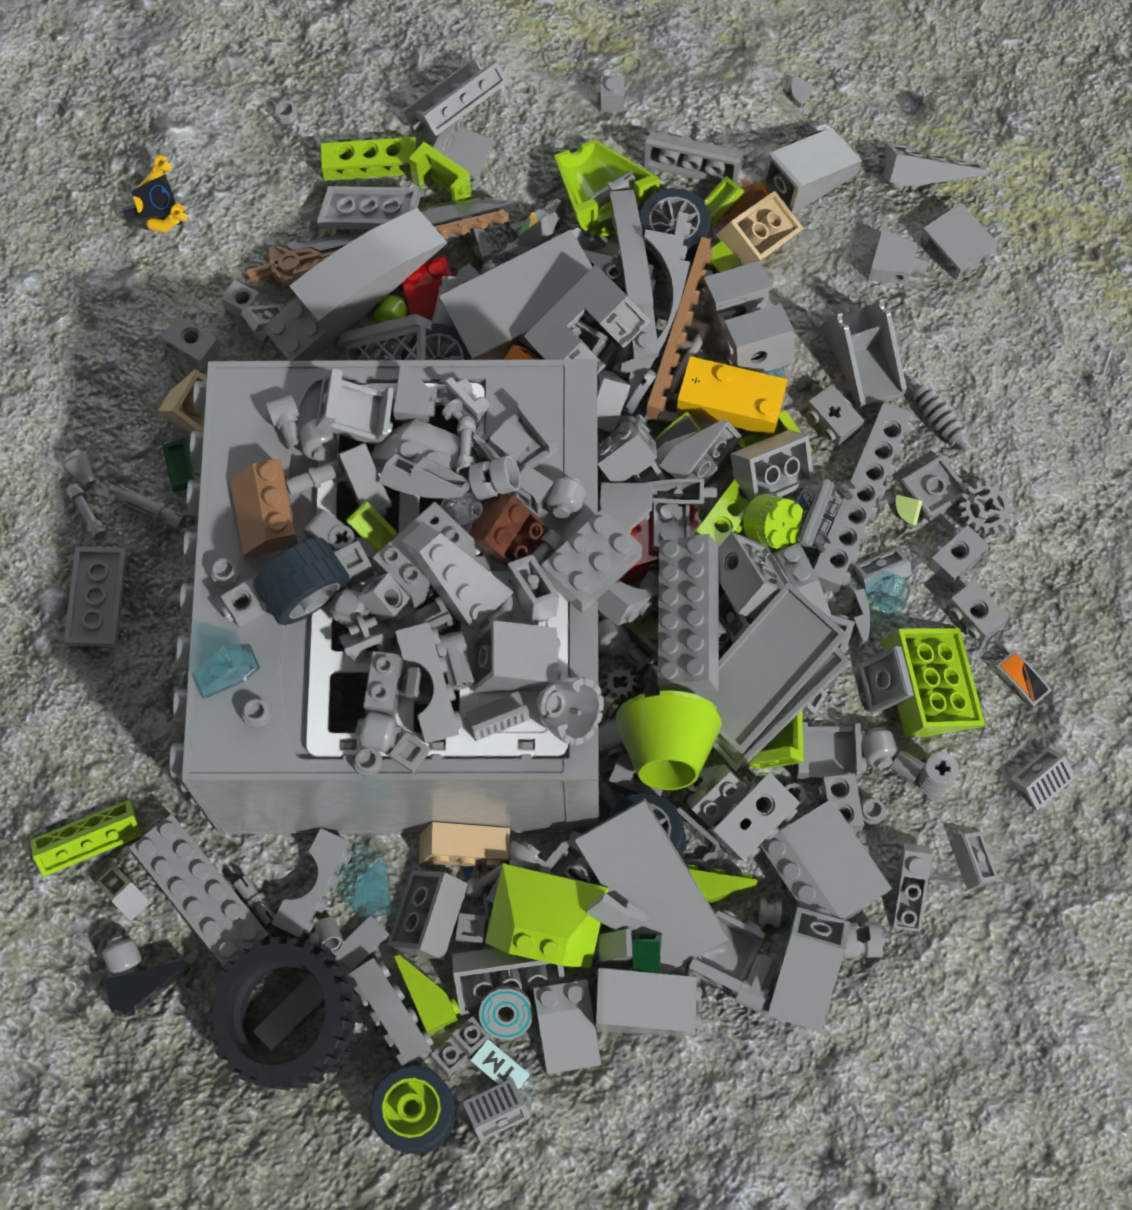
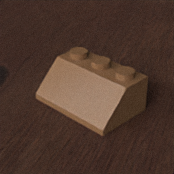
M280 458L253 463L230 479L244 558L288 549L298 544L286 475Z

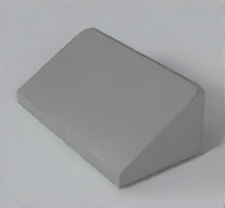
M899 547L853 566L860 583L867 593L912 574L910 560Z
M981 830L963 833L951 839V846L968 889L978 888L999 881Z

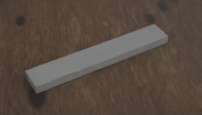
M370 915L344 941L342 949L333 954L336 955L335 959L337 961L345 963L349 968L346 971L348 975L357 969L390 935ZM310 974L253 1030L272 1052L325 1000L319 982Z

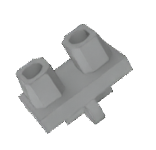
M452 377L445 380L444 384L446 387L440 396L442 399L441 403L445 406L442 416L446 420L455 417L458 421L465 416L471 417L475 420L477 428L481 418L488 413L490 403L481 396L475 400L470 397L473 387L466 378L457 382Z
M358 614L356 615L358 624L348 627L350 633L339 637L347 656L350 655L356 664L364 662L369 658L366 648L377 645L379 652L383 653L394 649L393 637H395V634L388 619L378 622L373 617L364 621L362 615Z

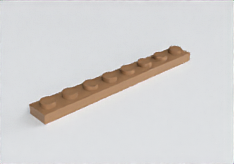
M701 237L647 404V417L656 419L658 412L664 411L667 400L664 393L666 389H671L674 375H671L672 368L677 369L681 355L678 354L679 346L684 347L687 333L684 331L686 326H691L694 312L691 309L693 305L697 306L701 293V291H698L699 284L704 285V277L707 275V270H704L706 263H711L714 250L710 249L711 239Z

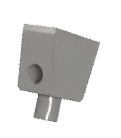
M882 229L868 280L908 284L911 272L926 274L929 261L915 258L918 248L917 243Z

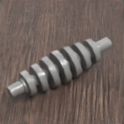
M917 377L913 378L909 382L915 390L913 397L916 401H919L920 409H925L923 414L926 418H929L928 422L930 425H936L935 430L942 432L941 435L945 439H949L948 442L952 446L958 445L964 453L970 451L972 446L966 439L968 432L966 429H962V422L960 420L957 421L958 416L956 412H952V406L950 404L946 405L947 401L943 397L939 398L940 394L937 391H932L933 387L929 384L923 385Z

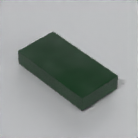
M187 439L162 444L173 492L187 489L189 480H196Z

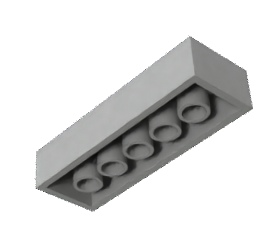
M710 534L659 541L658 686L662 691H682L692 694L719 691L718 545Z
M172 814L129 847L223 967L228 961L236 962L240 958L237 952L241 949L253 950L254 942L259 940L270 942V935Z

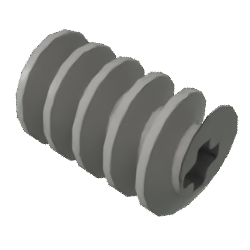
M937 752L931 755L917 777V784L920 790L925 795L931 797L943 795L956 780L959 773L956 760L944 752Z

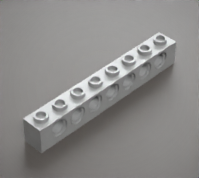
M883 402L851 479L856 488L849 489L848 491L854 496L851 500L843 498L828 534L831 543L824 544L825 551L820 553L815 565L814 572L821 588L837 594L841 586L846 588L851 573L847 572L850 564L855 566L861 552L856 550L859 542L864 544L869 533V529L865 528L868 520L873 522L878 508L874 507L877 499L882 501L887 486L883 485L886 478L891 479L896 465L892 464L894 457H900L905 445L901 443L903 435L908 437L913 423L909 420L912 412ZM890 431L894 433L895 436L889 437L884 432ZM876 453H884L887 457L879 458ZM867 474H875L878 479H870L867 477ZM865 495L869 498V500L862 501L858 498V496ZM849 517H858L860 519V522H851L849 520ZM848 538L851 544L845 545L839 539ZM839 560L843 565L836 567L830 561Z

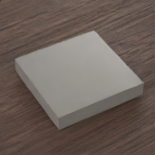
M942 454L900 481V484L911 498L922 501L920 510L929 522L962 502L960 500L963 493L967 494L965 491L967 487Z
M894 646L858 664L870 713H879L914 696L901 646Z

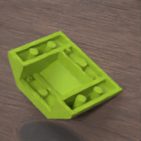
M503 863L485 943L513 955L560 966L591 968L601 922L591 917L586 911L589 904L602 894L608 893L609 887Z

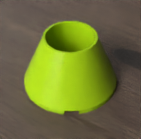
M665 690L660 691L658 696L645 698V694H641L626 701L616 713L615 726L640 780L644 784L656 789L676 790L685 788L697 780L721 731L722 717L717 713V707L701 696L688 692Z

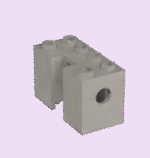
M760 261L704 277V288H701V292L705 304L702 305L704 316L706 319L710 318L712 333L714 336L718 335L719 347L722 354H727V364L763 373L793 364L795 361L794 329L781 304L770 307L768 291L772 290V285Z
M595 265L524 337L545 360L597 359L598 374L605 365L578 337L581 331L575 324L583 316L590 323L596 320L625 348L651 321Z

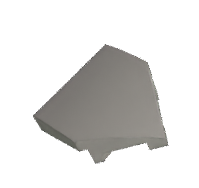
M601 483L600 510L603 509L629 534L636 525L650 518L649 512L652 511L653 483Z

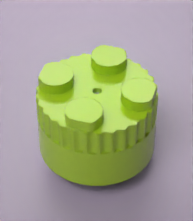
M770 494L758 495L749 503L745 511L743 521L745 534L749 539L775 549H784L791 544H796L801 533L803 509L799 504L787 498Z

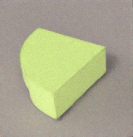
M896 495V508L899 515L906 522L916 525L922 501Z

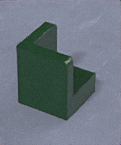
M635 933L633 938V971L659 973L661 971L662 933Z

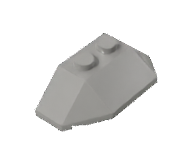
M414 419L393 429L390 436L374 447L370 456L373 463L384 467L395 454L415 464L425 457L457 473L455 465L456 460L460 456L461 437L421 420ZM473 492L458 498L469 502Z
M800 543L791 544L784 549H769L790 582L831 618L820 582Z

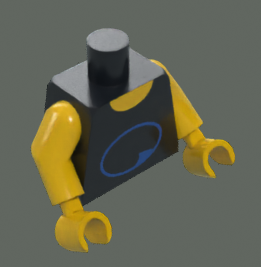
M158 155L154 159V168L141 184L131 192L135 204L122 208L126 222L140 218L145 230L167 233L174 226L181 225L187 220V215L183 213L186 207L178 203L176 204L166 174L163 175V171L169 172L172 169L171 164L165 162L167 157Z

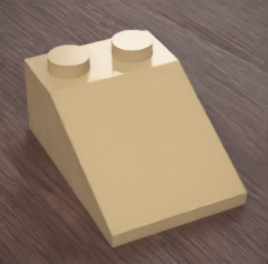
M774 191L732 220L716 236L741 260L740 266L757 261L762 262L804 228L776 191Z

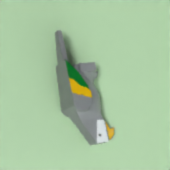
M559 199L547 201L544 208L533 212L524 222L510 224V233L515 240L512 244L531 248L553 236L555 225L565 212L563 202ZM506 248L498 253L500 259L506 257Z

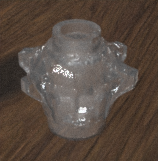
M466 492L462 497L444 499L441 504V508L467 531H470L475 520L480 518L483 512V507L473 492Z

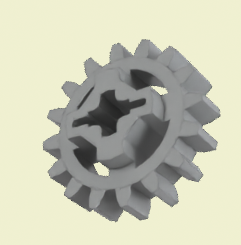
M989 480L985 482L984 486L979 481L975 483L974 488L969 486L965 490L967 494L963 493L960 497L963 503L958 505V509L964 512L960 514L959 519L966 518L967 522L964 526H973L975 533L981 530L982 536H986L989 530L992 535H996L998 528L1003 531L1007 526L1006 523L1012 520L1009 514L1015 510L1014 507L1009 506L1013 498L1005 497L1008 490H998L999 483L991 487ZM983 493H984V494H987V495L982 496V497L978 495V494H983ZM984 505L988 506V512L984 510ZM988 520L994 521L993 523H985Z

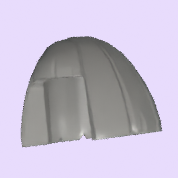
M574 677L553 682L547 685L537 697L538 715L546 728L564 743L575 746L584 744V741H588L593 736L595 729L598 728L597 724L601 721L602 713L600 711L604 709L603 696L600 695L602 691L595 681L584 677Z

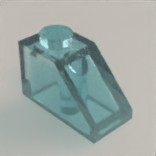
M250 644L224 645L194 671L192 675L201 697L204 699L244 683L260 669V666Z
M379 857L356 885V895L351 896L352 909L357 911L360 919L368 918L370 915L372 917L392 915L388 865L385 857Z

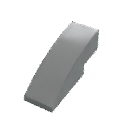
M397 454L385 464L378 482L397 491L427 498L462 497L471 488L469 479L425 457L415 464Z

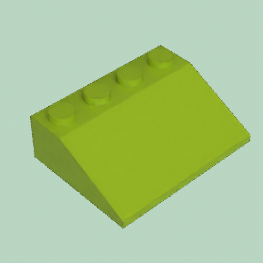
M960 628L898 629L881 640L883 651L894 646L902 647L914 696L897 704L905 738L929 737L985 726Z

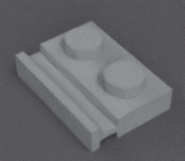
M653 502L651 511L652 551L659 552L660 540L690 536L689 505L680 507L678 504Z

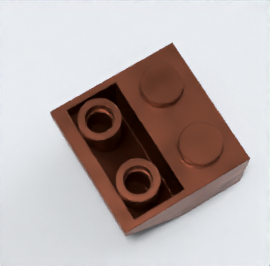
M498 493L497 496L489 499L468 534L474 539L475 547L481 553L507 567V564L532 555L549 527L514 494Z

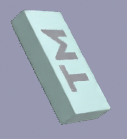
M487 1040L470 1060L498 1085L513 1078L519 1090L530 1076L527 1071L490 1040Z

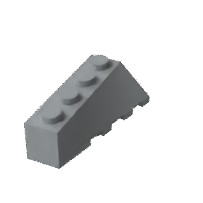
M498 948L452 954L460 1017L470 1014V1010L479 1008L481 1000L486 993L488 994L497 986L511 985L520 988L522 991L530 989L533 992V988L549 986L565 980L563 966L509 954Z
M372 958L347 975L355 978L357 986L354 989L356 993L361 996V1001L402 1067L416 1065L433 1053L430 1046L434 1042L426 1030L420 1032L415 1023L420 1020L411 1007L407 1010L401 1000L405 996L397 984L392 987L387 980L391 974L383 962L377 964L375 959Z

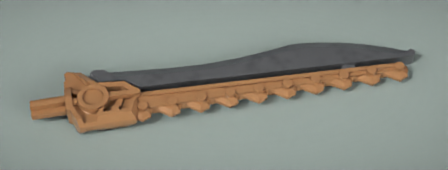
M513 199L509 201L462 200L430 205L419 210L446 240L450 234L464 235L471 228L483 230L492 222L504 224L509 218L507 211L514 210L516 206ZM363 229L303 243L290 242L285 248L271 246L268 248L270 263L248 269L249 280L252 283L274 276L275 281L279 282L283 288H286L325 258L370 230Z

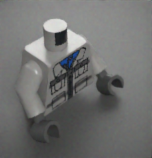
M844 480L840 485L834 486L814 542L811 546L807 547L817 548L820 553H823L825 551L823 543H831L827 535L843 501L841 497L844 496L847 500H851L854 496L848 491L849 489L856 488L851 481ZM818 487L803 489L798 500L783 495V498L793 500L794 503L799 504L803 509L800 532Z

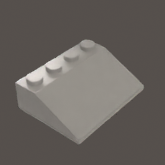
M832 799L781 829L769 841L766 840L760 844L803 909L847 921L893 889Z

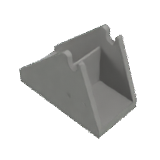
M884 298L879 299L863 310L843 316L842 312L838 313L822 324L824 334L859 411L905 395L907 388L890 310H885Z

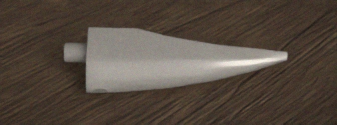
M671 479L643 482L653 483L652 502L704 505V498H717V487H704V479Z

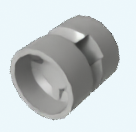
M511 456L493 459L491 463L485 461L474 464L469 469V481L472 491L480 500L495 497L498 493L507 494L518 491L520 488L519 468Z

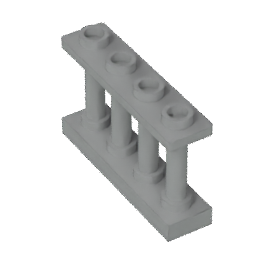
M472 59L405 108L402 113L412 130L416 131L426 124L432 136H437L509 81L498 61H493L481 69L477 60Z

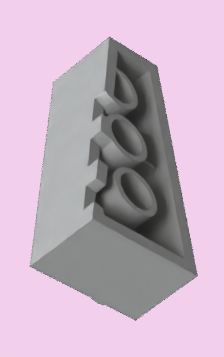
M424 522L402 540L453 616L472 630L514 593L442 533Z

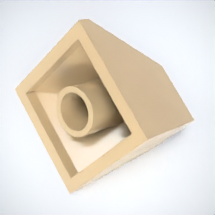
M198 370L191 372L169 392L158 410L175 425L190 432L193 430H204L203 413L195 412L193 392L195 381H207V378Z

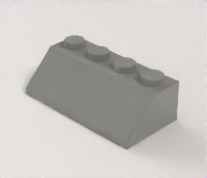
M652 131L646 138L644 168L719 184L727 176L738 184L743 166V151L732 147L716 146L710 142L694 141L688 137H676L665 132L658 133Z

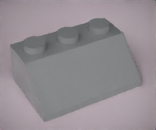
M787 430L731 453L734 478L750 502L761 494L781 497L814 483L809 435Z
M412 870L387 946L428 959L444 960L461 904L465 898L468 883L445 872Z

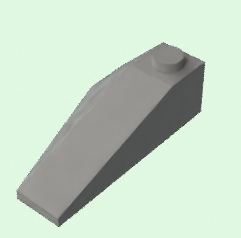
M885 143L884 176L890 182V185L894 187L904 188V185L918 186L987 175L988 172L982 164L950 157L949 161H947L945 157L938 155V153L930 152L926 156L921 152L915 151L916 148Z

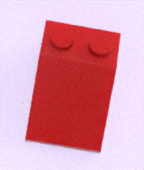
M445 257L425 262L401 283L410 315L416 314L432 320L442 276H451Z

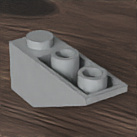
M903 843L893 928L920 932L932 858L930 846Z

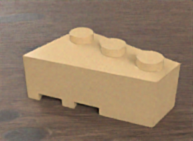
M432 822L419 834V865H485L487 868H496L501 863H506L510 859V828Z

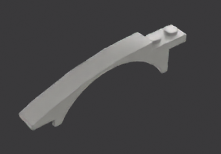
M634 190L611 191L609 195L612 210V226L616 231L620 247L625 294L651 321L628 344L629 350L633 351L634 359L659 357L649 268Z
M683 212L678 213L674 235L645 230L643 237L645 248L657 259L666 275L671 295L669 320L662 334L657 339L659 354L679 308L690 264L689 261H685L687 246L683 245L684 237H689L691 223L687 222L688 213ZM658 357L631 359L622 363L619 377L628 379V384L631 385L629 398L636 387L644 382V375L648 370H651Z

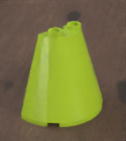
M595 139L581 144L575 153L566 150L554 155L578 224L583 230L591 232L595 236L616 234L612 226L610 201L598 210L597 202L589 198L606 187L607 182L615 181L630 170L637 181L627 190H634L638 213L643 207L645 200H648L652 194L658 192L660 178Z

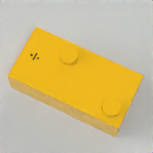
M690 356L678 397L677 413L685 414L688 412L691 417L712 422H718L725 418L733 427L774 436L788 379Z

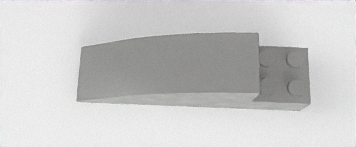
M418 208L371 229L343 246L292 283L289 287L298 297L264 325L262 329L289 361H312L339 338L340 333L346 332L444 247L447 241Z

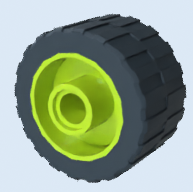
M415 1065L399 1067V1069L392 1070L385 1078L381 1079L372 1094V1101L370 1102L371 1122L374 1124V1129L380 1138L395 1151L398 1150L402 1154L407 1155L429 1153L437 1146L442 1145L447 1136L449 1137L452 1132L451 1129L456 1120L454 1097L446 1082L437 1073H433L431 1069Z

